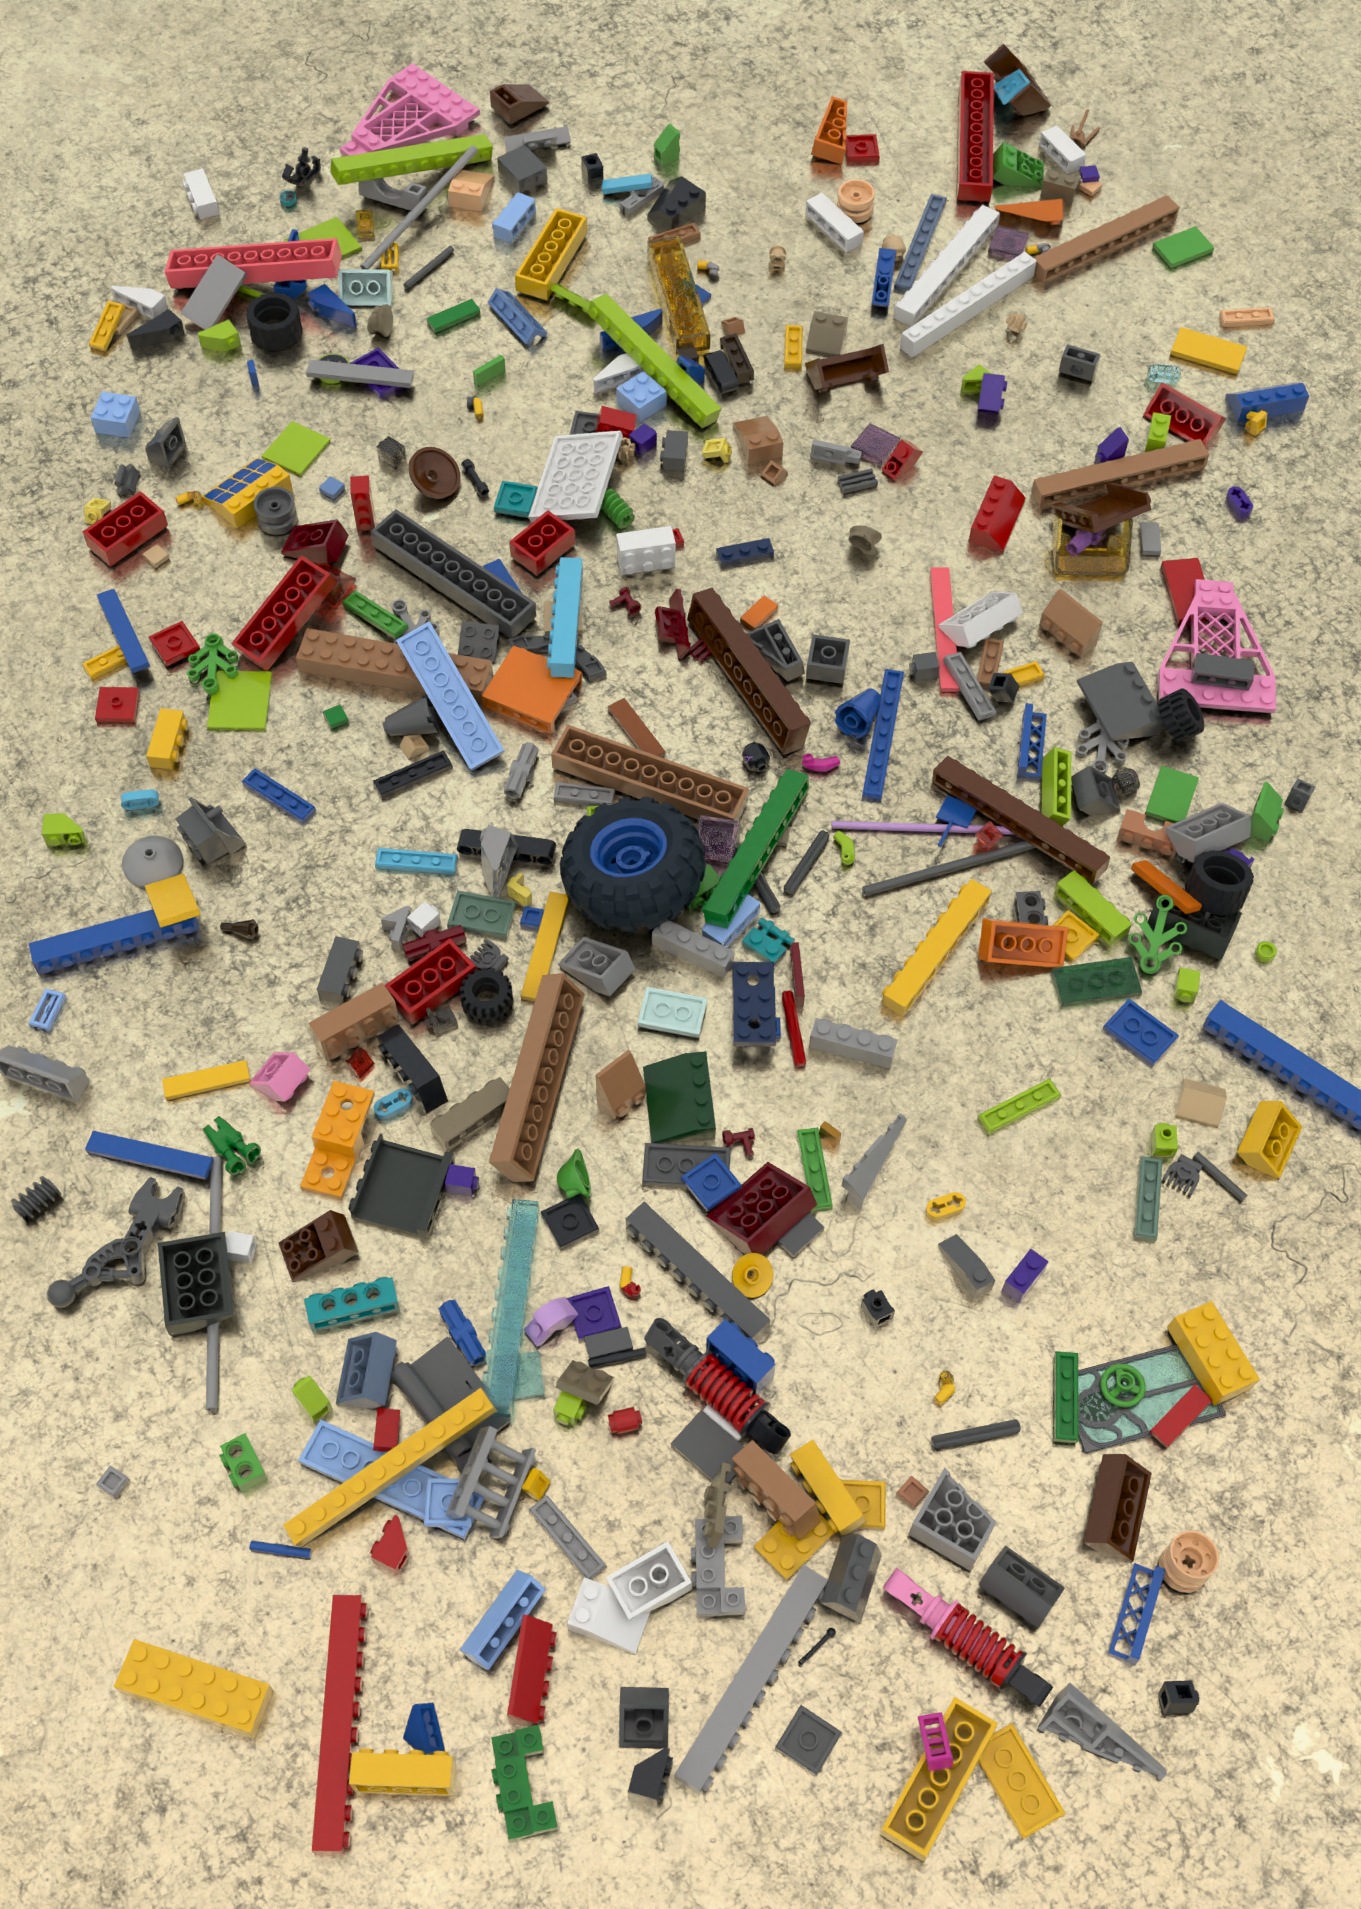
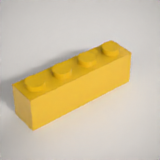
M813 1439L790 1454L793 1461L790 1463L792 1469L797 1476L801 1474L805 1479L802 1484L809 1495L814 1493L818 1500L815 1501L817 1507L822 1514L826 1512L830 1517V1520L827 1522L834 1533L839 1531L841 1536L848 1535L866 1523L864 1515Z

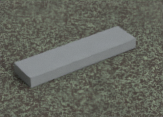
M958 652L945 656L943 661L978 721L994 717L997 712L962 653Z
M545 1495L529 1509L530 1514L584 1578L593 1580L607 1568L603 1560L548 1495Z

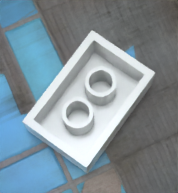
M672 526L616 534L617 561L621 575L675 567L676 543Z

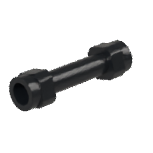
M465 459L461 466L475 483L477 493L481 497L488 495V486L479 478L475 471L474 463L470 459Z

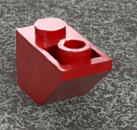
M901 439L881 470L892 479L897 480L914 467L923 451L913 443Z
M394 1515L392 1520H388L382 1530L384 1534L380 1541H375L370 1554H372L371 1559L373 1563L398 1576L410 1554L399 1516Z

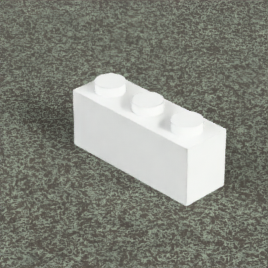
M1057 125L1041 132L1039 146L1067 174H1071L1084 166L1085 152Z
M199 169L184 173L185 181L182 182L185 191H189L187 195L189 201L193 202L191 204L194 214L197 213L200 220L219 215L217 201L204 170Z

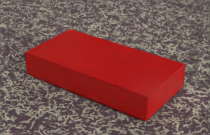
M377 1408L373 1451L389 1452L397 1446L400 1410Z

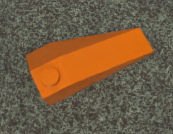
M1063 199L994 206L995 210L1050 222V225H1058L1060 221H1064Z

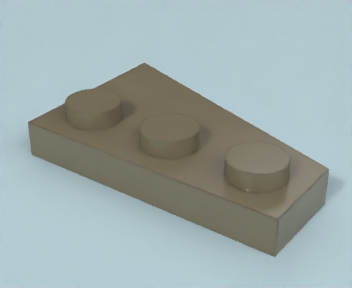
M722 1462L711 1486L706 1487L704 1499L707 1500L704 1511V1518H707L704 1536L707 1537V1547L716 1549L724 1534L727 1508L724 1506V1502L729 1490V1484L725 1483V1479L728 1473L731 1472V1464Z

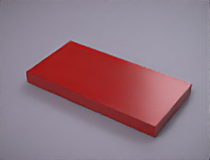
M1199 558L1166 560L1161 563L1177 623L1183 622L1194 599L1195 580H1205ZM1190 615V617H1189L1187 623L1191 622V615ZM1205 617L1200 619V621H1208Z

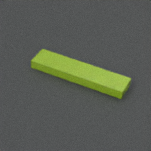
M1049 1078L979 1114L978 1119L990 1135L1060 1099L1061 1094Z

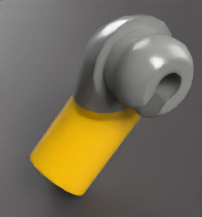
M1048 243L1027 246L1025 252L1029 255L1044 253L1051 246Z
M698 260L697 269L710 270L709 274L711 276L718 275L719 266L713 262Z

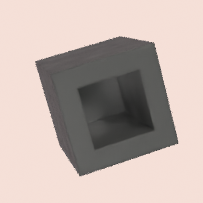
M936 652L913 655L912 663H909L910 674L914 675L915 681L938 678L940 666Z

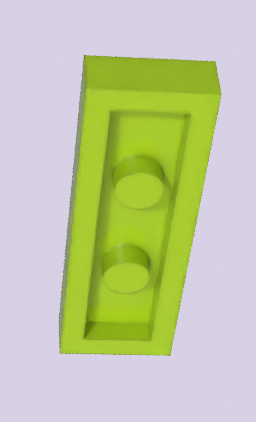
M552 283L550 290L556 292V297L563 300L567 298L569 304L576 307L579 305L583 307L582 311L588 313L591 301L562 285Z

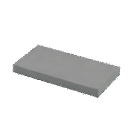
M217 254L180 314L204 330L215 326L247 274Z

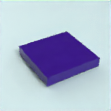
M609 1286L566 1298L578 1313L573 1320L578 1341L584 1340L586 1336L622 1328Z

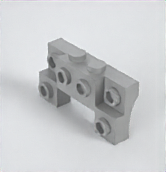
M742 1516L725 1517L724 1534L716 1549L707 1547V1537L704 1536L707 1519H695V1548H691V1562H696V1571H691L692 1586H696L697 1618L745 1615L744 1587H725L724 1543H743Z

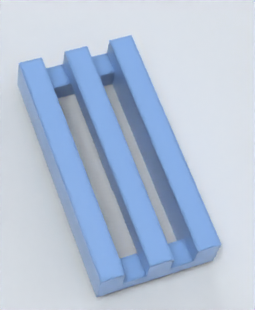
M46 988L28 1023L29 1026L32 1028L37 1027L39 1030L45 1029V1031L50 1032L66 999L65 993ZM52 995V997H51L49 1003L46 1005V1007H45V1009H44V1013H43V1015H42L40 1021L37 1022V1021H38V1018H39V1016H40V1014H41V1012H42V1010H43V1008H44V1006H45V1004H46V1002H47V1000H48V998H49V996Z

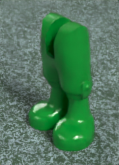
M218 1116L213 1120L219 1129L217 1132L209 1124L202 1130L215 1148V1153L226 1157L228 1160L225 1170L231 1175H236L246 1169V1164L232 1151L231 1147L236 1148L248 1164H253L261 1153V1147L257 1143L246 1145L243 1142L242 1133L236 1131L227 1121Z

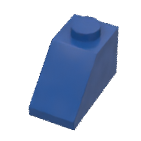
M683 356L677 357V364L698 385L705 382V369L702 365L696 363L693 359Z

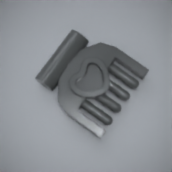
M485 938L481 946L486 950L478 947L477 950L481 954L477 951L474 952L481 960L473 955L470 956V960L476 965V969L480 971L486 967L487 970L495 968V971L498 972L509 958L505 954L501 956L499 947Z
M1180 1154L1177 1162H1173L1169 1166L1162 1181L1165 1182L1170 1172H1172L1168 1179V1183H1171L1177 1174L1173 1185L1176 1186L1181 1181L1179 1189H1182L1185 1182L1188 1181L1184 1188V1191L1187 1192L1191 1184L1194 1183L1188 1193L1192 1195L1199 1182V1172L1203 1165Z

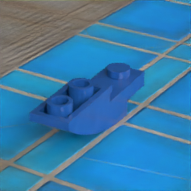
M879 248L871 305L889 307L896 250Z
M660 308L631 318L650 336L661 326L663 310ZM605 331L600 332V346L602 350L618 345Z

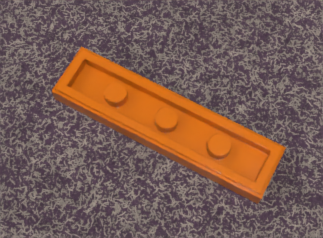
M1144 860L1132 864V871L1160 894L1170 896L1174 901V905L1182 912L1189 914L1200 911L1201 903L1149 861Z

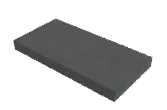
M645 1143L642 1185L687 1188L681 1180V1176L715 1153L730 1170L731 1148Z

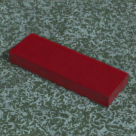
M794 942L790 946L795 1005L796 1007L804 1006L805 993L799 942Z

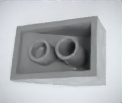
M583 937L558 963L560 968L592 990L607 996H611L635 970L627 951Z

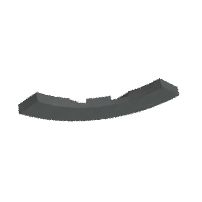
M523 635L508 639L510 648L514 645L534 654H548L549 644H552L550 642V635ZM577 644L575 666L583 672L588 681L607 676V672L600 661L594 655L587 652L584 647Z

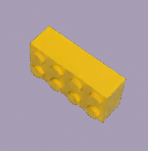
M1212 1301L1174 1317L1167 1326L1206 1394L1212 1399L1214 1406L1252 1389L1260 1380Z
M363 1748L359 1749V1753L352 1752L349 1785L357 1793L454 1796L456 1763L453 1756H449V1752L434 1751V1755H424V1751L410 1750L409 1754H399L398 1750L386 1749L384 1753H374L373 1749Z

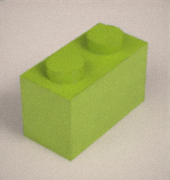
M1153 412L1145 452L1165 448L1171 419L1170 415Z

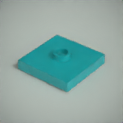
M502 480L493 507L494 512L528 518L538 486Z

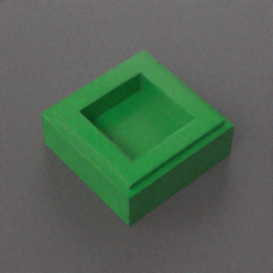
M341 704L323 711V715L331 729L349 722Z

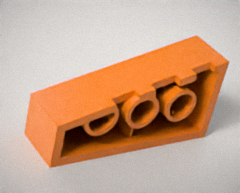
M834 96L831 97L815 137L811 155L842 165L846 151V100Z

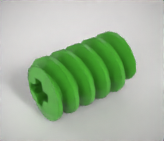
M611 488L605 491L600 508L612 519L618 528L624 529L635 520L633 509L629 507L623 498H620V495Z

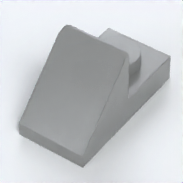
M404 906L381 919L382 928L390 931L389 941L392 943L393 950L401 951L402 944L409 927L407 917L411 914L410 906Z

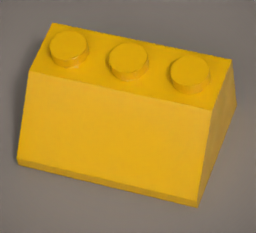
M1260 1101L1237 1153L1248 1166L1276 1179H1280L1302 1126L1282 1101Z

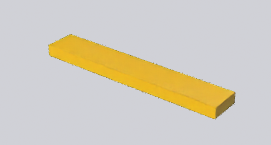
M549 892L520 995L523 1000L535 1002L542 975H548L550 972L569 903L567 894Z

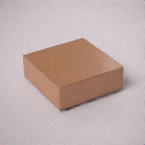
M911 1475L896 1492V1495L914 1510L927 1496L929 1490Z

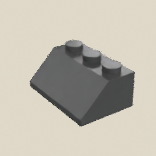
M860 1534L842 1535L821 1601L825 1606L858 1623L862 1621L882 1556L876 1543Z
M1006 1545L978 1584L987 1594L999 1599L1005 1607L1014 1610L1027 1623L1035 1625L1037 1628L1040 1627L1065 1589L1061 1584Z

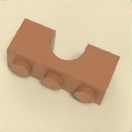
M1130 809L1126 810L1117 836L1118 839L1140 845L1146 849L1159 851L1165 855L1175 856L1176 849L1165 831V827L1174 823L1165 821L1161 830L1152 831L1144 824L1145 814Z

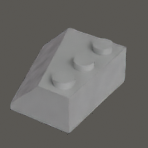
M488 824L487 829H483L480 836V841H482V876L492 897L499 898L518 843L511 832Z
M944 1468L913 1521L908 1534L971 1571L996 1525V1521L977 1501H974L965 1492L966 1489L960 1483L958 1484L950 1476L951 1473Z

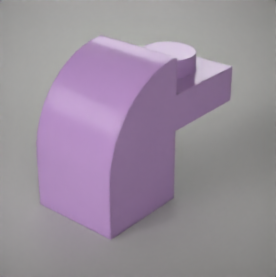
M566 1297L557 1298L539 1308L533 1314L534 1318L524 1328V1331L536 1346H542L554 1331L565 1329L578 1313Z

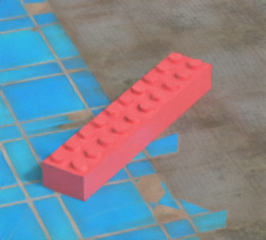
M337 238L176 249L170 251L164 272L171 289L196 288L218 254L247 274L241 284L315 280L321 278L331 279L336 278L338 275L342 253Z

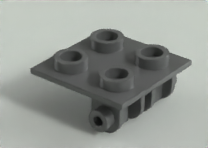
M462 621L457 655L491 660L492 663H495L497 641L500 639L499 625Z

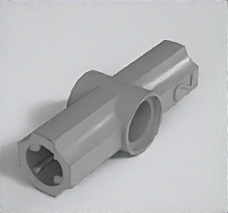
M527 742L522 744L517 759L511 763L509 778L504 788V794L511 799L516 800V798L521 797L526 782L530 781L532 777L533 765L539 752V748L534 743Z

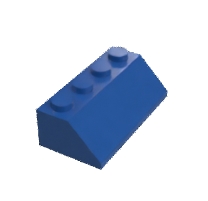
M1287 383L1226 394V399L1237 422L1250 420L1246 418L1250 411L1259 413L1263 410L1268 413L1267 417L1304 411L1309 398L1303 383Z

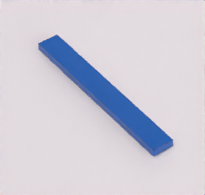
M885 669L880 695L881 702L877 711L862 798L880 801L882 799L904 676L903 671Z

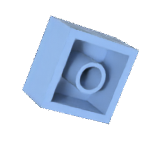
M644 371L616 388L617 404L626 412L636 414V421L639 423L666 407L667 391Z
M102 391L91 415L95 433L130 438L140 414L137 397Z

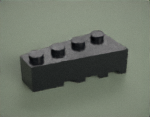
M399 1024L377 1036L380 1044L377 1046L379 1052L383 1057L386 1056L388 1058L387 1061L391 1068L397 1071L401 1081L405 1082L426 1114L448 1102L440 1075Z

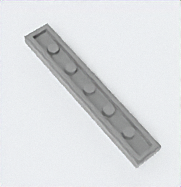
M311 359L306 371L307 377L411 388L414 378L413 370Z

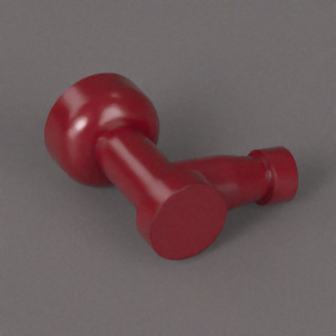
M628 587L622 588L619 591L620 596L609 601L611 608L626 601V610L630 615L637 614L642 608L637 600H633Z
M753 1128L737 1133H732L730 1130L722 1131L725 1147H731L734 1142L742 1140L746 1157L754 1155L751 1141L755 1140Z

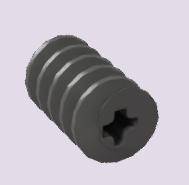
M44 1176L39 1178L41 1185L35 1181L32 1183L34 1190L29 1187L25 1188L27 1196L22 1193L18 1194L20 1201L11 1199L13 1209L25 1223H27L26 1215L31 1218L34 1217L32 1210L41 1212L40 1204L45 1207L48 1206L47 1198L55 1201L54 1193L62 1195L58 1188Z

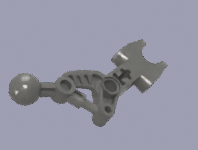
M150 1177L136 1192L130 1203L128 1212L136 1218L125 1237L109 1242L87 1259L86 1265L82 1269V1274L70 1281L62 1279L54 1281L48 1287V1302L55 1307H67L74 1301L76 1292L87 1285L98 1286L103 1281L131 1279L132 1283L136 1285L143 1283L145 1280L144 1256L160 1226L170 1229L175 1224L185 1195L183 1188L177 1186L168 1197L157 1199L154 1196L158 1183L155 1178ZM137 1248L136 1251L129 1253L130 1249ZM116 1258H121L125 1262L127 1270H115L114 1267L103 1266Z

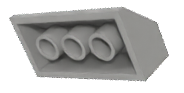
M1219 803L1165 827V831L1178 855L1194 863L1196 857L1203 852L1221 851L1249 838L1252 816L1224 803Z
M8 1045L0 1049V1073L4 1077L77 1103L89 1083L86 1072L80 1067L74 1066L72 1068L60 1060H50L41 1053H30L21 1046L16 1048Z

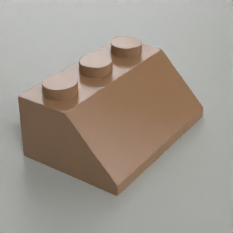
M1062 589L1056 592L1042 612L1040 625L1044 630L1050 632L1058 641L1065 644L1073 653L1080 657H1083L1097 645L1103 623Z

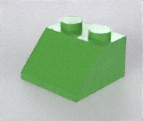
M1264 782L1255 803L1250 836L1270 841L1272 834H1277L1280 824L1276 822L1277 819L1281 820L1284 808H1281L1283 799L1268 782Z

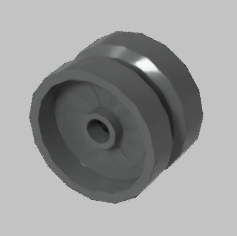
M270 487L260 491L255 497L254 508L258 525L264 532L280 535L293 529L298 517L293 495L288 490L282 487Z

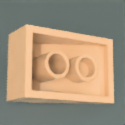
M467 170L459 172L452 179L448 189L449 206L482 212L495 178L494 175Z

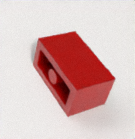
M601 406L597 417L595 433L621 431L622 438L629 439V434L635 430L636 414Z

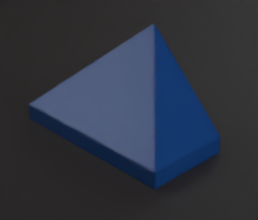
M422 1703L412 1706L403 1739L416 1750L424 1751V1755L434 1754V1751H445L434 1703Z

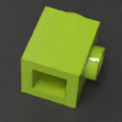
M1168 1123L1154 1125L1151 1132L1152 1157L1174 1158L1178 1150L1176 1125Z
M561 1391L553 1409L554 1417L561 1424L568 1425L570 1423L575 1425L577 1419L581 1420L585 1413L586 1407L584 1404L586 1400Z

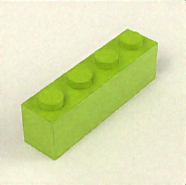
M1053 747L1042 758L1041 814L1056 821L1060 826H1064L1071 819L1072 752Z
M1073 870L1057 883L1054 894L1080 919L1099 933V936L1110 947L1128 935L1132 925L1128 917L1122 915L1112 902L1107 901L1101 895L1098 889L1093 888L1084 876L1079 875Z

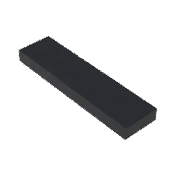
M443 750L373 780V785L381 799L450 770L453 766Z

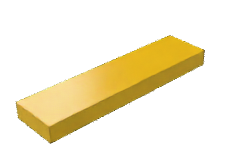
M246 1060L162 1079L166 1101L251 1081Z

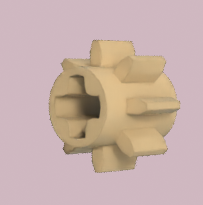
M1014 312L1013 315L1009 314L1005 321L1008 324L1007 329L1017 334L1020 330L1025 331L1028 325L1025 322L1026 317L1017 312Z
M622 438L617 453L618 459L628 460L631 456L634 457L635 443L631 444L630 439Z

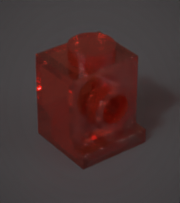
M991 821L975 834L977 843L982 848H987L988 850L992 849L1003 837V834Z

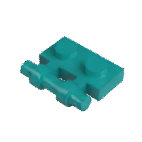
M762 917L758 924L763 929L760 931L753 927L744 937L741 945L765 961L774 962L775 966L786 954L787 948L782 945L787 943L791 946L795 939L790 936L789 932L786 930L782 931L775 926L774 922L771 920L767 921ZM772 933L778 938L775 941L772 938H770L768 934Z

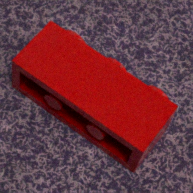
M369 475L350 476V494L357 530H372L375 528V510Z

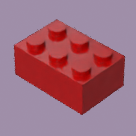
M547 510L509 541L510 556L538 576L575 545V529Z

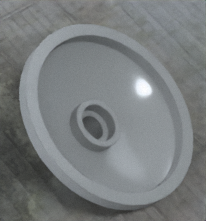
M156 835L147 836L135 841L125 851L122 859V869L126 878L140 888H145L144 885L179 875L183 866V855L179 846L167 837Z

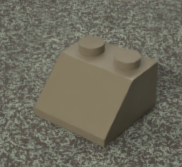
M1047 170L1043 179L1040 196L1053 200L1063 199L1064 203L1072 204L1079 189L1081 179L1072 175Z
M814 311L806 351L829 356L840 355L847 333L848 317Z

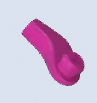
M807 753L803 756L802 765L813 771L826 772L840 765V760L837 756L823 759L813 758L812 754Z

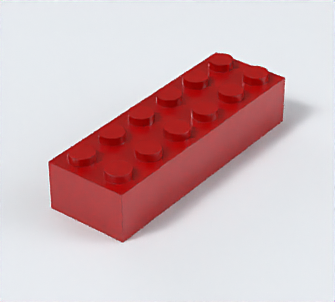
M301 555L231 643L232 646L242 656L263 670L268 671L336 585L331 574Z

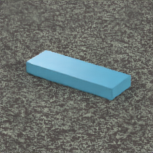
M652 173L605 179L602 183L603 194L652 188Z

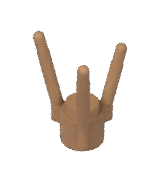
M1089 109L1086 110L1078 131L1074 132L1075 126H1071L1070 139L1079 148L1081 146L1085 147L1086 143L1100 130V127H1097L1085 139L1082 129Z

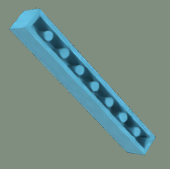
M560 557V564L556 565V576L558 578H555V589L557 591L553 593V602H556V604H552V615H555V617H551V628H554V630H550V642L552 644H549L548 655H551V657L547 658V669H551V677L574 678L583 560L582 558Z

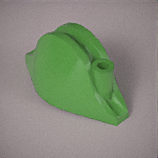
M579 1148L574 1150L569 1160L561 1166L557 1173V1183L566 1192L568 1198L578 1194L585 1195L587 1198L591 1197L589 1175Z

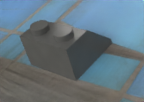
M178 417L164 423L156 431L152 440L147 443L145 451L148 461L167 468L186 442Z
M1091 766L1071 776V788L1075 793L1076 806L1080 811L1089 815L1121 811L1111 777Z
M620 1687L619 1747L668 1748L669 1688Z

